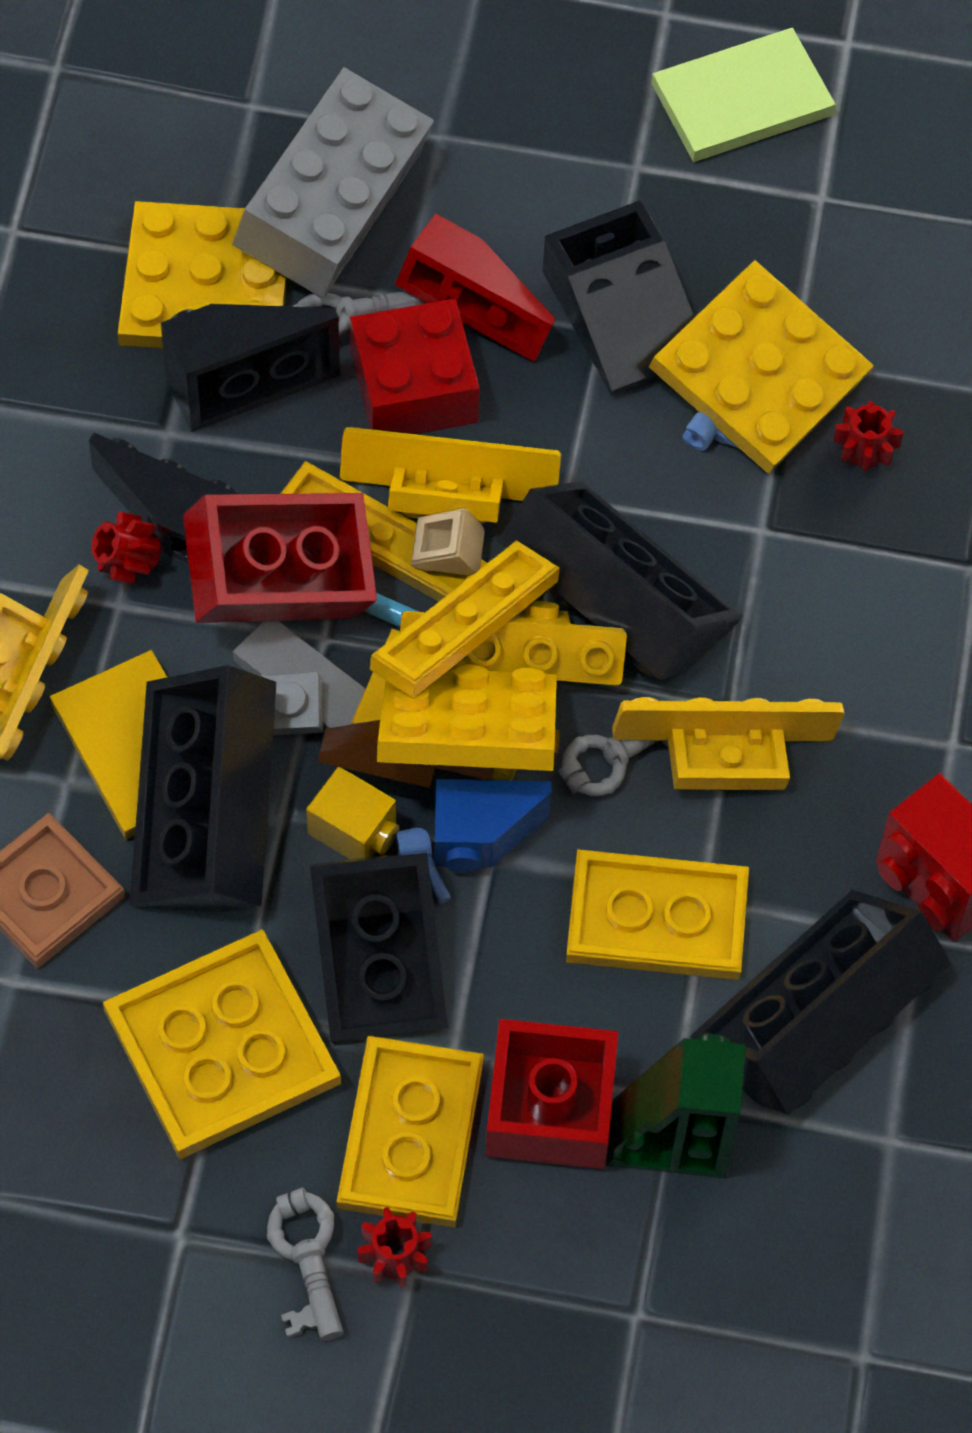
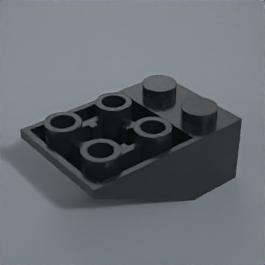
M642 200L545 235L543 274L610 394L613 395L658 378L659 376L649 368L653 357L694 319V315L667 244Z

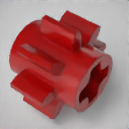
M869 401L867 405L860 406L856 410L847 406L844 412L843 423L836 425L833 442L844 444L841 461H850L854 465L862 467L864 472H867L869 467L876 466L880 462L886 466L891 465L893 449L900 448L903 438V430L892 428L896 412L894 410L886 411L884 408L874 405L873 401Z
M122 511L118 512L116 523L103 521L95 531L91 543L92 555L99 563L97 567L98 572L110 574L111 580L134 584L136 572L149 575L150 571L157 565L161 553L159 538L153 533L155 525L143 522L141 516Z
M389 1207L384 1208L383 1219L375 1226L367 1222H363L361 1225L362 1236L372 1244L359 1247L357 1249L358 1263L373 1262V1282L375 1284L386 1277L397 1279V1283L403 1288L406 1286V1276L414 1269L423 1273L427 1272L428 1259L418 1251L427 1250L432 1246L431 1232L417 1233L416 1212L412 1211L404 1218L402 1216H393ZM397 1240L400 1249H403V1253L393 1255L390 1247L386 1246V1242Z

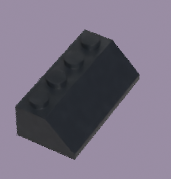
M582 481L530 489L497 540L505 549L517 540L560 567L558 582L550 589L552 597L570 609H577L592 622L590 626L623 628L627 635L625 651L632 656L631 661L633 665L643 674L661 680L685 673L725 636L743 616Z
M230 665L147 681L130 905L146 908L226 912L262 906L276 681Z
M851 890L699 1027L690 1038L696 1039L701 1035L714 1034L724 1036L735 1044H745L742 1090L754 1102L789 1115L794 1109L806 1104L811 1099L813 1092L834 1072L846 1067L852 1061L854 1054L873 1036L887 1029L893 1023L895 1016L913 999L927 992L933 986L935 979L951 965V962L921 910Z

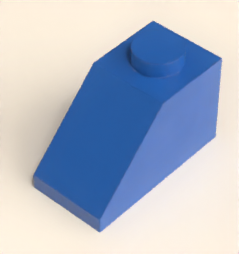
M436 779L435 866L447 867L452 871L463 873L476 871L480 867H493L549 817L551 781Z

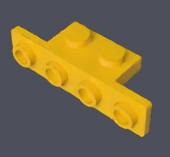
M346 427L342 436L340 478L343 481L390 486L388 511L401 512L410 518L418 519V517L466 508L481 524L485 522L497 523L502 499L523 501L530 489L559 484L561 453L558 450Z
M80 564L62 578L44 617L0 593V759L8 761L18 748L24 734L23 730L17 728L24 712L30 713L35 708L45 689V683L39 680L46 664L49 666L54 664L65 646L67 637L61 634L67 618L72 620L78 614L86 600L88 590L82 588V585L89 570Z
M533 601L451 669H456L463 665H478L486 668L488 671L513 672L519 668H536L545 674H557V681L620 685L623 679L627 635L623 628L570 624L568 611H559L558 604L547 601ZM404 611L401 614L400 632L425 612Z
M640 697L620 703L612 726L613 739L668 740L674 789L785 790L790 780L785 741H832L845 714L842 703L823 702L819 699H804L799 702H769L762 698H752L740 702L713 701L709 698H694L688 701H658L651 697Z

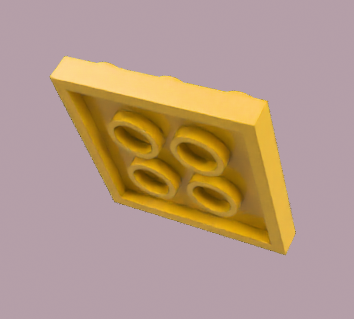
M135 201L118 327L119 346L163 349L161 322L171 319L175 314L183 310H196L209 304L285 305L287 277L232 245L245 208Z
M756 260L742 271L653 357L649 365L651 370L698 412L707 415L719 431L767 474H770L868 376L874 367L869 360Z
M463 665L456 669H449L415 698L410 697L388 681H385L378 734L377 762L553 771L557 674H545L536 668H519L513 672L488 671L486 668L478 665Z
M263 929L103 1002L104 1012L179 1160L341 1084V1075Z

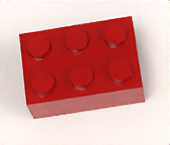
M363 493L204 495L183 514L196 623L354 619L377 601Z

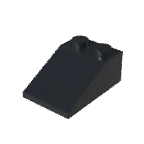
M209 304L196 310H183L175 314L171 319L161 322L166 382L191 432L340 376L339 316L334 308Z
M427 850L311 864L310 872L331 1042L364 1039L368 1036L380 1037L448 1028Z

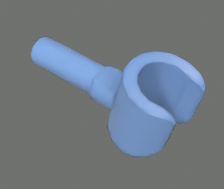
M701 412L694 415L682 436L686 444L699 451H705L714 439L722 444L738 448L717 429L714 422L707 415Z
M422 828L398 831L395 840L397 853L427 850L432 893L438 904L445 903L451 899L435 867L436 864L432 858V848L428 832Z

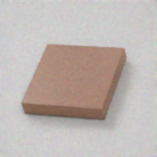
M49 812L0 851V932L37 970L125 898L124 888Z

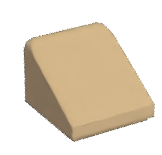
M466 508L418 517L411 566L419 570L473 575L480 569L485 535L483 525Z

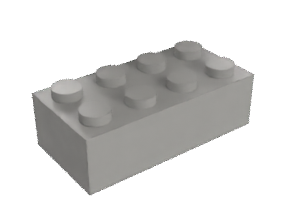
M343 67L244 209L232 245L324 299L420 156L434 120Z

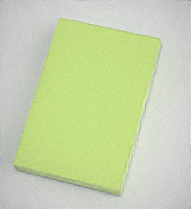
M793 27L652 73L651 85L693 162L834 116L836 104Z

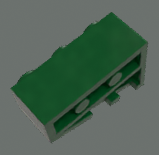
M714 1034L701 1035L696 1039L684 1038L619 1093L612 1103L606 1166L725 1179L741 1111L746 1045L732 1043L730 1039Z

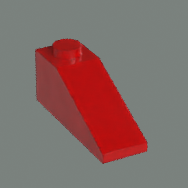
M436 213L411 245L395 283L397 287L426 303L456 298L462 323L533 362L538 358L556 320L481 238Z

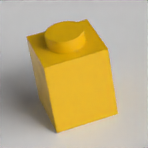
M337 767L306 809L307 834L348 859L373 857L376 852L380 855L385 854L396 839V833L399 831V825L396 824V800L341 767Z

